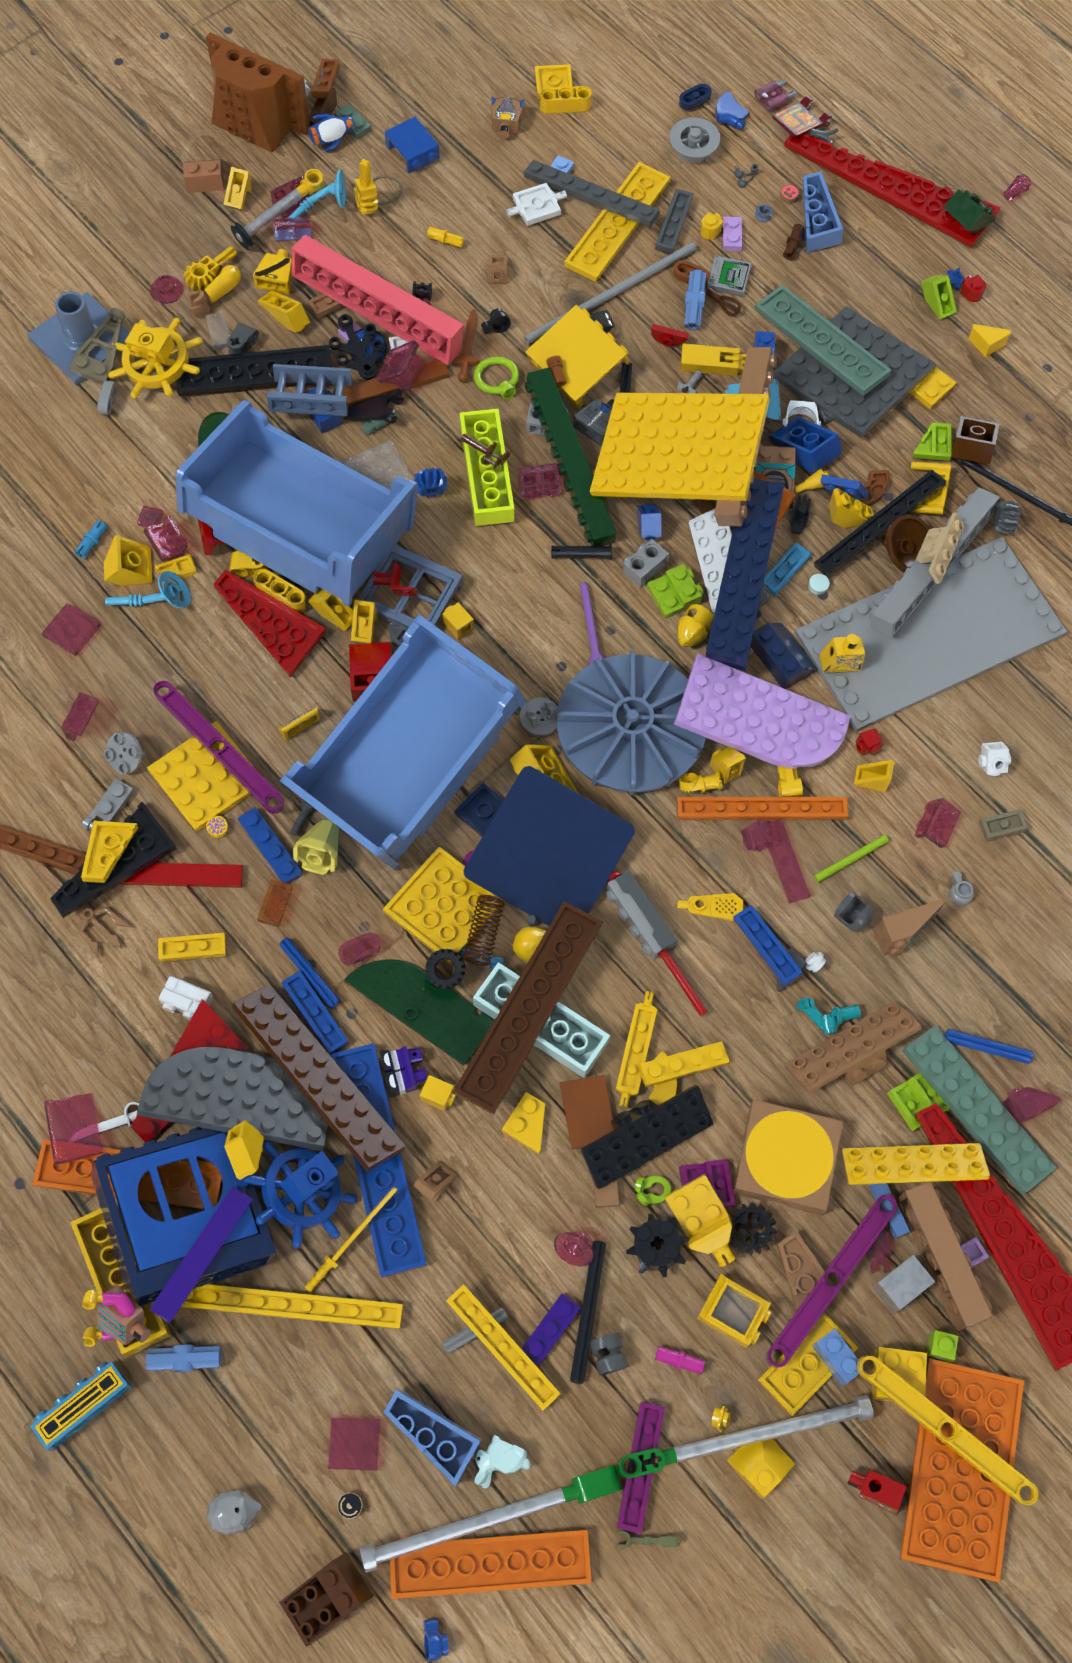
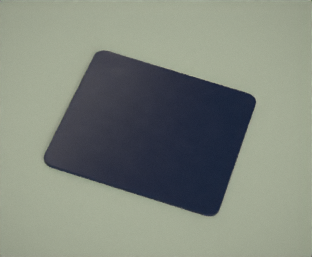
M526 766L519 773L463 871L464 876L523 912L535 916L537 920L549 926L563 901L589 914L634 836L635 830L625 820L539 770Z

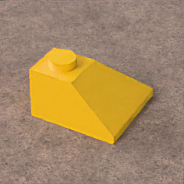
M119 535L114 536L103 563L104 581L119 586L152 583L151 547Z
M773 1439L739 1447L726 1460L760 1499L765 1498L795 1465Z

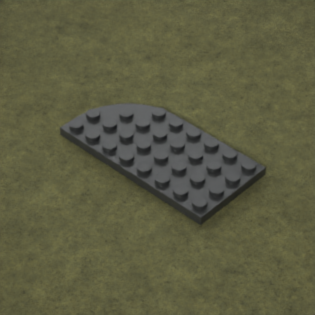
M220 1047L188 1049L163 1061L146 1081L137 1110L138 1116L228 1133V1130L233 1129L234 1126L246 1120L264 1136V1140L323 1151L328 1126L327 1122L274 1058Z

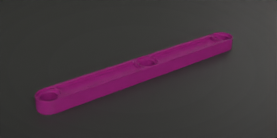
M159 681L153 688L156 699L269 813L276 814L281 812L284 808V801L275 788L169 682ZM163 687L168 688V694L164 696L158 694L159 689ZM217 742L224 744L223 749L220 751L212 749L213 745ZM276 798L280 801V804L274 808L270 807L268 802Z
M888 1194L881 1195L872 1205L767 1351L766 1359L770 1366L781 1368L788 1363L896 1212L897 1201L893 1196ZM885 1199L891 1202L892 1210L890 1212H884L880 1208L881 1200ZM830 1273L837 1275L839 1278V1283L835 1287L830 1286L826 1281V1277ZM773 1350L783 1352L784 1360L782 1363L773 1362L771 1358Z

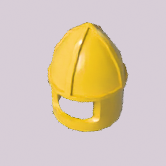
M692 604L687 609L686 615L679 619L677 636L681 646L691 647L698 645L706 639L714 615L702 605ZM691 609L697 610L694 616L691 613Z

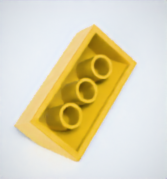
M525 745L509 759L515 773L518 775L524 767L531 766L578 793L552 745Z

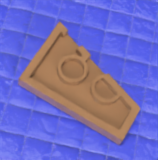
M796 1231L779 1242L777 1248L797 1311L825 1271ZM827 1275V1283L830 1286L835 1287V1285L832 1283V1281Z

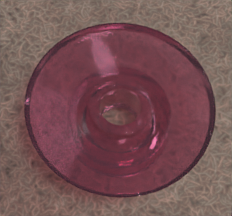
M170 275L158 277L150 288L152 298L163 304L179 300L184 293L183 283Z
M577 1231L564 1232L555 1238V1251L566 1263L582 1267L592 1261L593 1250L589 1239L583 1233Z

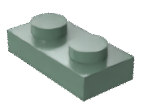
M349 104L334 113L336 117L351 116L353 118L355 128L350 133L357 140L371 131V125Z

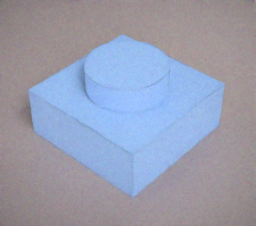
M558 155L551 164V167L570 174L574 168V162Z

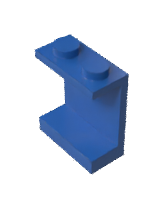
M416 116L385 131L386 146L389 149L395 147L406 160L408 173L439 159L438 143Z

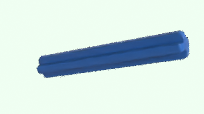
M288 937L283 939L279 943L283 951L331 1009L335 1008L340 1003L339 998Z
M947 1029L945 1032L946 1039L956 1045L1030 1064L1033 1059V1052L951 1029Z

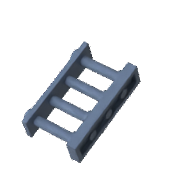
M273 364L274 380L278 382L276 392L268 391L269 412L347 416V396H343L344 386H352L351 369ZM286 382L297 383L296 393L284 392ZM305 383L317 384L316 393H304ZM325 385H336L335 395H323Z

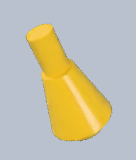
M820 468L803 483L794 486L795 494L806 489L824 488L820 481L822 474L828 475V473Z

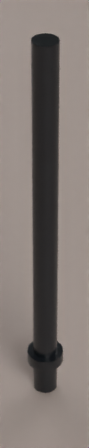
M961 460L960 463L1053 515L1059 519V522H1065L1072 526V517L1068 515V512L1060 511L974 461Z

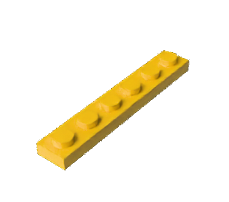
M464 1284L446 1300L449 1306L542 1411L561 1394Z

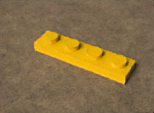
M721 1041L639 1064L638 1068L645 1087L728 1065L730 1061Z

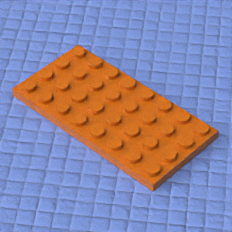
M931 1358L927 1359L925 1397L1014 1468L1024 1380ZM919 1422L899 1559L1000 1583L1010 1496ZM948 1422L944 1423L941 1427V1432L945 1437H949L953 1432V1428Z

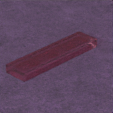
M778 819L761 824L762 834L789 904L810 898L809 890L782 820Z

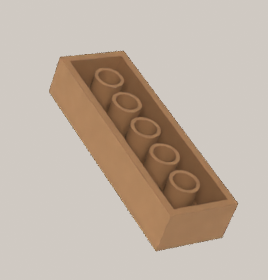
M928 1182L905 1191L896 1201L927 1271L935 1281L933 1283L956 1333L993 1317L991 1314L992 1307L989 1300L983 1297L980 1290L982 1289L981 1282L972 1273L970 1258L961 1249L960 1236L957 1231H953L950 1225L951 1218L946 1208L943 1209L940 1203L941 1196L937 1187H933L932 1183Z

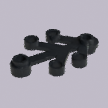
M343 314L338 318V327L341 331L346 332L352 346L341 343L338 337L330 338L329 346L332 350H339L357 357L359 362L348 359L345 353H339L336 357L337 364L357 370L359 375L365 380L373 379L377 374L375 363L379 354L384 350V344L379 339L372 342L373 351L368 360L365 352L372 337L376 335V326L374 324H367L365 326V335L361 343H359L353 330L352 317ZM368 329H373L374 331H373V332H368L367 330H368ZM340 358H345L346 360H345V361H340L339 359H340Z

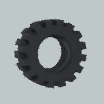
M440 949L428 958L425 966L426 976L438 988H453L465 976L466 965L464 959L454 950ZM447 959L455 965V972L450 978H442L438 975L436 967L439 961Z

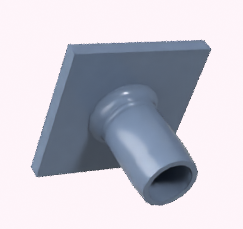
M69 291L61 294L56 299L55 307L57 313L28 333L27 336L77 386L86 378L70 372L69 366L76 352L103 323L109 312L88 292L81 295L77 292ZM123 325L121 327L119 343L126 345L125 340L130 332ZM105 331L99 340L111 344L114 334ZM95 347L88 356L104 362L107 350ZM117 350L116 357L122 352Z

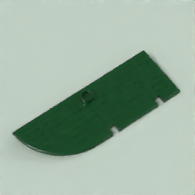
M392 959L373 961L355 969L344 979V982L463 1066L479 1048L494 1022V1019L483 1011L477 1017L473 1014L477 1007L450 988L434 987L426 976V971L405 961Z

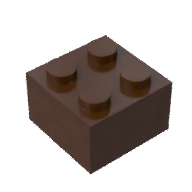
M961 416L951 457L990 465L1000 423Z

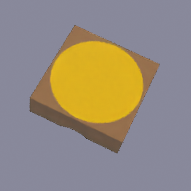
M753 1099L746 1122L744 1146L737 1166L733 1194L761 1201L778 1202L793 1209L822 1216L828 1207L843 1121Z

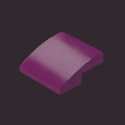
M727 1160L706 1161L703 1164L681 1165L679 1167L682 1186L706 1174L724 1207L735 1206Z

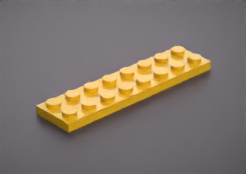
M638 162L617 190V193L653 206L670 183L671 177ZM603 209L566 258L564 267L597 282L640 223Z

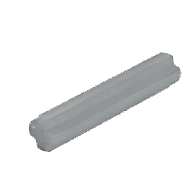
M503 1308L491 1313L492 1317L499 1324L508 1319ZM467 1327L443 1341L442 1345L449 1354L474 1340L477 1336Z

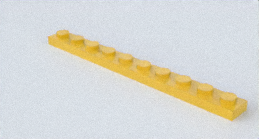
M209 1284L192 1289L181 1306L182 1308L399 1330L403 1311V1304Z

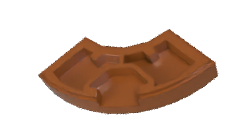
M889 470L869 471L868 481L864 485L869 493L867 500L860 499L862 503L871 506L881 499L889 483Z

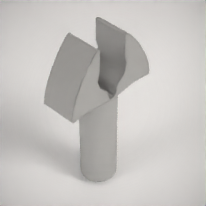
M697 370L687 384L679 382L677 390L697 393L693 387L701 378L702 372Z

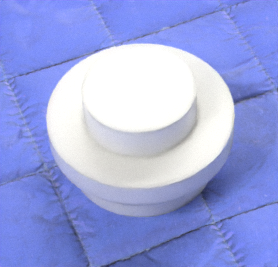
M811 953L805 961L807 963L805 968L813 972L820 970L826 962L823 953Z

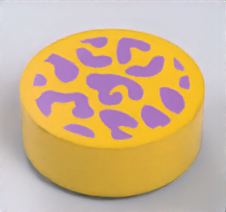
M221 816L211 817L206 823L207 832L213 838H222L229 830L226 819Z

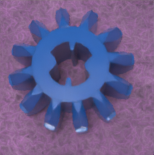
M426 468V470H419V473L415 474L414 481L418 483V494L420 496L435 497L447 491V476L442 469Z

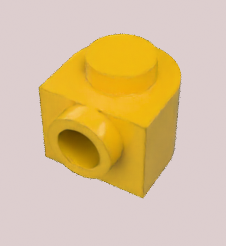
M708 212L703 217L700 234L703 238L714 239L722 232L724 221L718 213L712 214Z

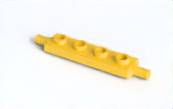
M645 991L643 1003L635 1005L615 1091L621 1094L618 1106L622 1108L625 1099V1109L628 1108L630 1096L638 1095L642 1078L638 1066L646 1061L657 1014V1008L652 1006L654 993H650L648 1000L649 991Z

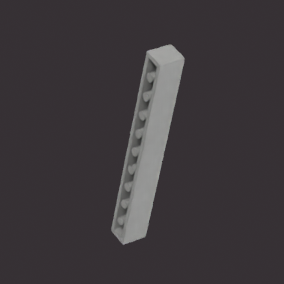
M979 487L974 494L971 493L968 496L966 503L958 508L956 513L964 522V530L946 572L992 518L999 504V496ZM917 558L915 559L913 566L907 568L904 572L903 578L895 582L892 591L889 594H885L881 604L878 607H874L871 611V628L891 638L936 585L929 572L932 562L920 564Z

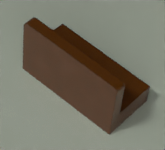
M331 87L327 98H317L309 115L310 126L322 120L313 119V116L319 114L332 115L337 105L335 88Z

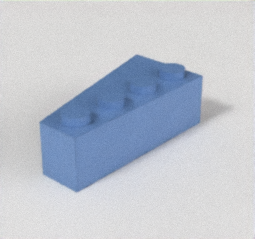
M822 172L803 176L806 253L842 244L843 227Z
M397 1389L385 1408L384 1413L456 1486L482 1439L402 1390Z

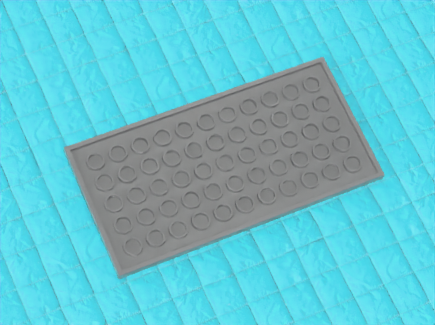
M1003 537L959 556L945 573L942 582L933 587L892 638L870 627V613L874 607H878L881 604L882 598L885 594H889L892 591L893 586L804 625L794 632L843 713L851 716L849 723L855 732L1059 639L1067 633ZM849 634H855L862 638L865 657L860 671L823 673L819 654L832 638L847 637Z

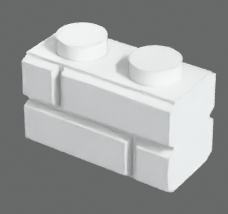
M173 976L169 977L165 988H163L159 996V1001L163 1005L162 1008L171 1013L179 1011L188 1020L193 1016L201 999L209 1006L213 1001L211 992Z

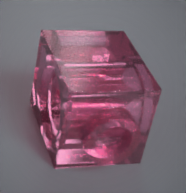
M760 819L741 830L743 843L747 850L760 852L779 841L774 824L769 820Z

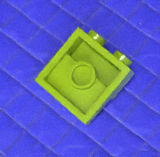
M684 564L667 570L665 576L647 583L646 587L664 619L687 610L692 604H701L703 589L700 584L694 583V574L691 568L686 569Z

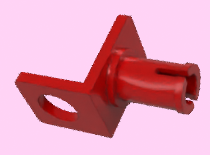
M393 563L391 573L374 572L373 576H376V578L373 577L374 585H390L391 591L397 596H418L414 587L400 586L401 568L397 563Z

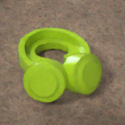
M639 1176L635 1182V1192H637L636 1196L640 1203L647 1207L649 1204L664 1202L666 1200L665 1196L671 1193V1186L667 1179L661 1176H650L647 1178ZM654 1183H660L664 1187V1193L660 1196H656L653 1193L645 1194L643 1191L644 1189L651 1188Z

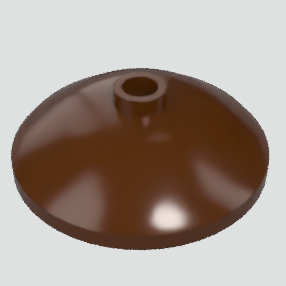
M903 515L896 518L890 524L886 533L888 555L893 564L902 572L913 566L930 529L925 521L914 515Z

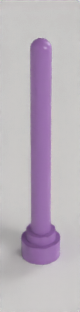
M582 582L580 590L592 653L589 659L590 665L594 659L599 658L601 660L605 657L599 651L588 584Z

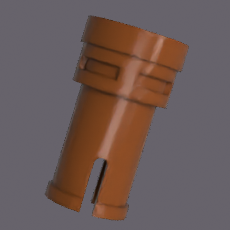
M552 356L546 360L547 366L551 370L557 387L564 386L567 381L562 369L561 356Z

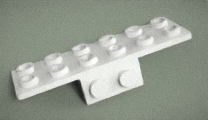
M715 509L689 521L713 615L716 609L732 536L731 526H718L714 516Z

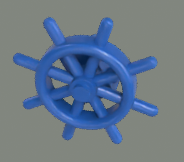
M264 1140L263 1148L273 1161L267 1167L263 1177L248 1175L243 1178L247 1184L262 1186V1196L267 1210L256 1217V1223L263 1225L270 1218L274 1217L280 1223L293 1228L292 1245L295 1248H299L302 1245L303 1229H311L320 1224L323 1225L333 1239L339 1238L340 1232L329 1217L335 1212L339 1202L350 1204L357 1202L355 1195L340 1192V1183L337 1176L339 1172L336 1168L344 1162V1156L337 1155L330 1161L323 1151L317 1154L304 1147L288 1150L280 1154L271 1141ZM289 1162H298V1169L295 1172L288 1165ZM279 1169L286 1177L284 1181L276 1179ZM276 1189L283 1190L287 1194L279 1200ZM316 1197L327 1199L323 1209L316 1202ZM291 1202L295 1203V1213L286 1208ZM305 1203L314 1213V1216H304Z

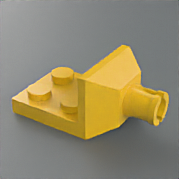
M706 1174L699 1176L665 1196L668 1205L686 1236L689 1237L688 1243L691 1250L706 1254L712 1253L719 1267L727 1265L726 1259L729 1263L735 1260L736 1257L728 1246L732 1229L731 1217Z

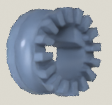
M768 204L758 205L755 214L756 219L760 222L770 221L773 212L771 206H768Z

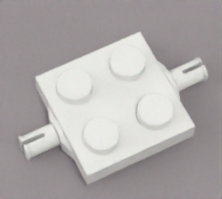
M547 183L513 193V201L516 207L506 209L508 217L520 214L526 225L529 226L561 215V209L557 201L567 198L565 190L554 193L550 190Z

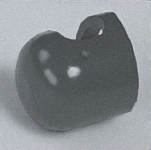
M850 892L836 909L834 917L850 930L860 932L871 923L874 911L869 904L854 892Z

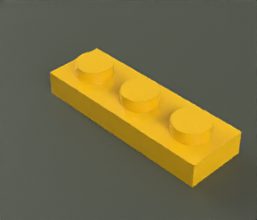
M225 933L158 938V959L160 962L226 956Z

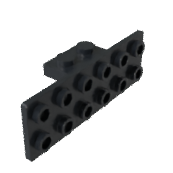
M694 1085L660 1105L650 1100H644L637 1103L633 1109L619 1113L615 1119L610 1121L614 1130L581 1148V1153L596 1188L601 1189L713 1125V1121L699 1086Z

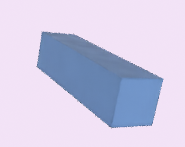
M887 1183L870 1184L868 1186L875 1201L881 1195L888 1194L893 1196ZM884 1199L880 1202V1208L884 1212H890L892 1204ZM897 1206L896 1212L887 1223L894 1240L910 1232Z

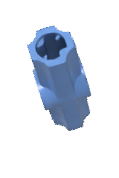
M702 270L690 271L684 321V327L688 330L700 329L702 310H704L705 303L704 289L706 273Z
M175 1345L173 1348L147 1349L146 1370L191 1372L194 1369L220 1368L221 1347Z

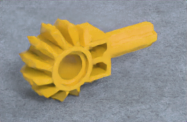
M362 159L359 163L360 178L355 179L354 196L359 211L363 215H368L376 212L378 209L377 188L371 177L370 161Z
M232 246L228 247L213 260L206 255L198 263L192 262L191 266H186L184 279L188 288H191L192 291L204 290L220 274L221 264L226 260L233 259L237 255L235 248Z

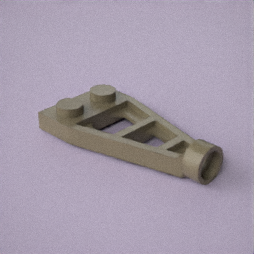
M111 308L107 318L76 352L69 366L70 372L103 384L105 380H109L108 374L114 370L117 354L115 343L119 342L122 322L125 318V314L121 310ZM106 331L114 334L111 344L99 340L103 332ZM95 347L107 350L106 360L101 362L88 356Z

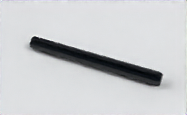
M598 1240L592 1243L570 1382L575 1384H583L590 1348L589 1342L591 1341L606 1243Z

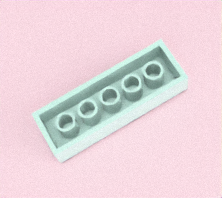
M498 962L474 995L473 1005L495 1019L520 976ZM558 1002L534 1046L582 1078H585L608 1045L610 1035Z

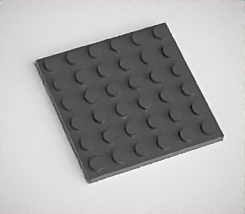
M846 306L830 322L889 367L891 375L862 396L800 347L773 372V379L778 380L780 384L805 401L815 402L819 410L862 438L935 369L936 363Z

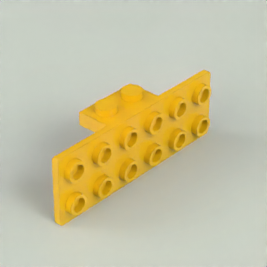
M980 1143L842 1149L846 1175L850 1185L987 1180L990 1177Z

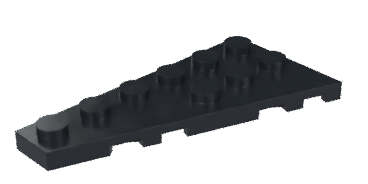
M143 802L137 806L138 809L132 815H128L124 820L125 823H137L138 829L105 883L83 882L81 878L83 863L78 868L79 872L72 879L67 880L50 898L62 918L177 850L173 841Z

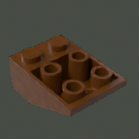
M347 1552L332 1560L279 1603L307 1647L374 1595Z

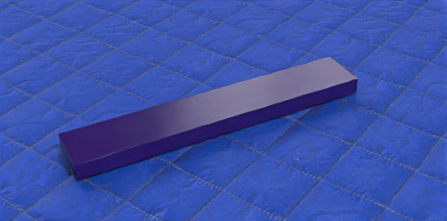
M234 1186L231 1188L149 1310L170 1324L253 1200Z

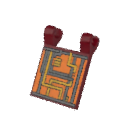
M806 96L799 103L774 114L772 118L796 139L809 133L811 128L817 129L821 126H829L830 121L828 119L832 118V115L825 112L818 119L809 111L811 109L809 103L813 99L810 96Z

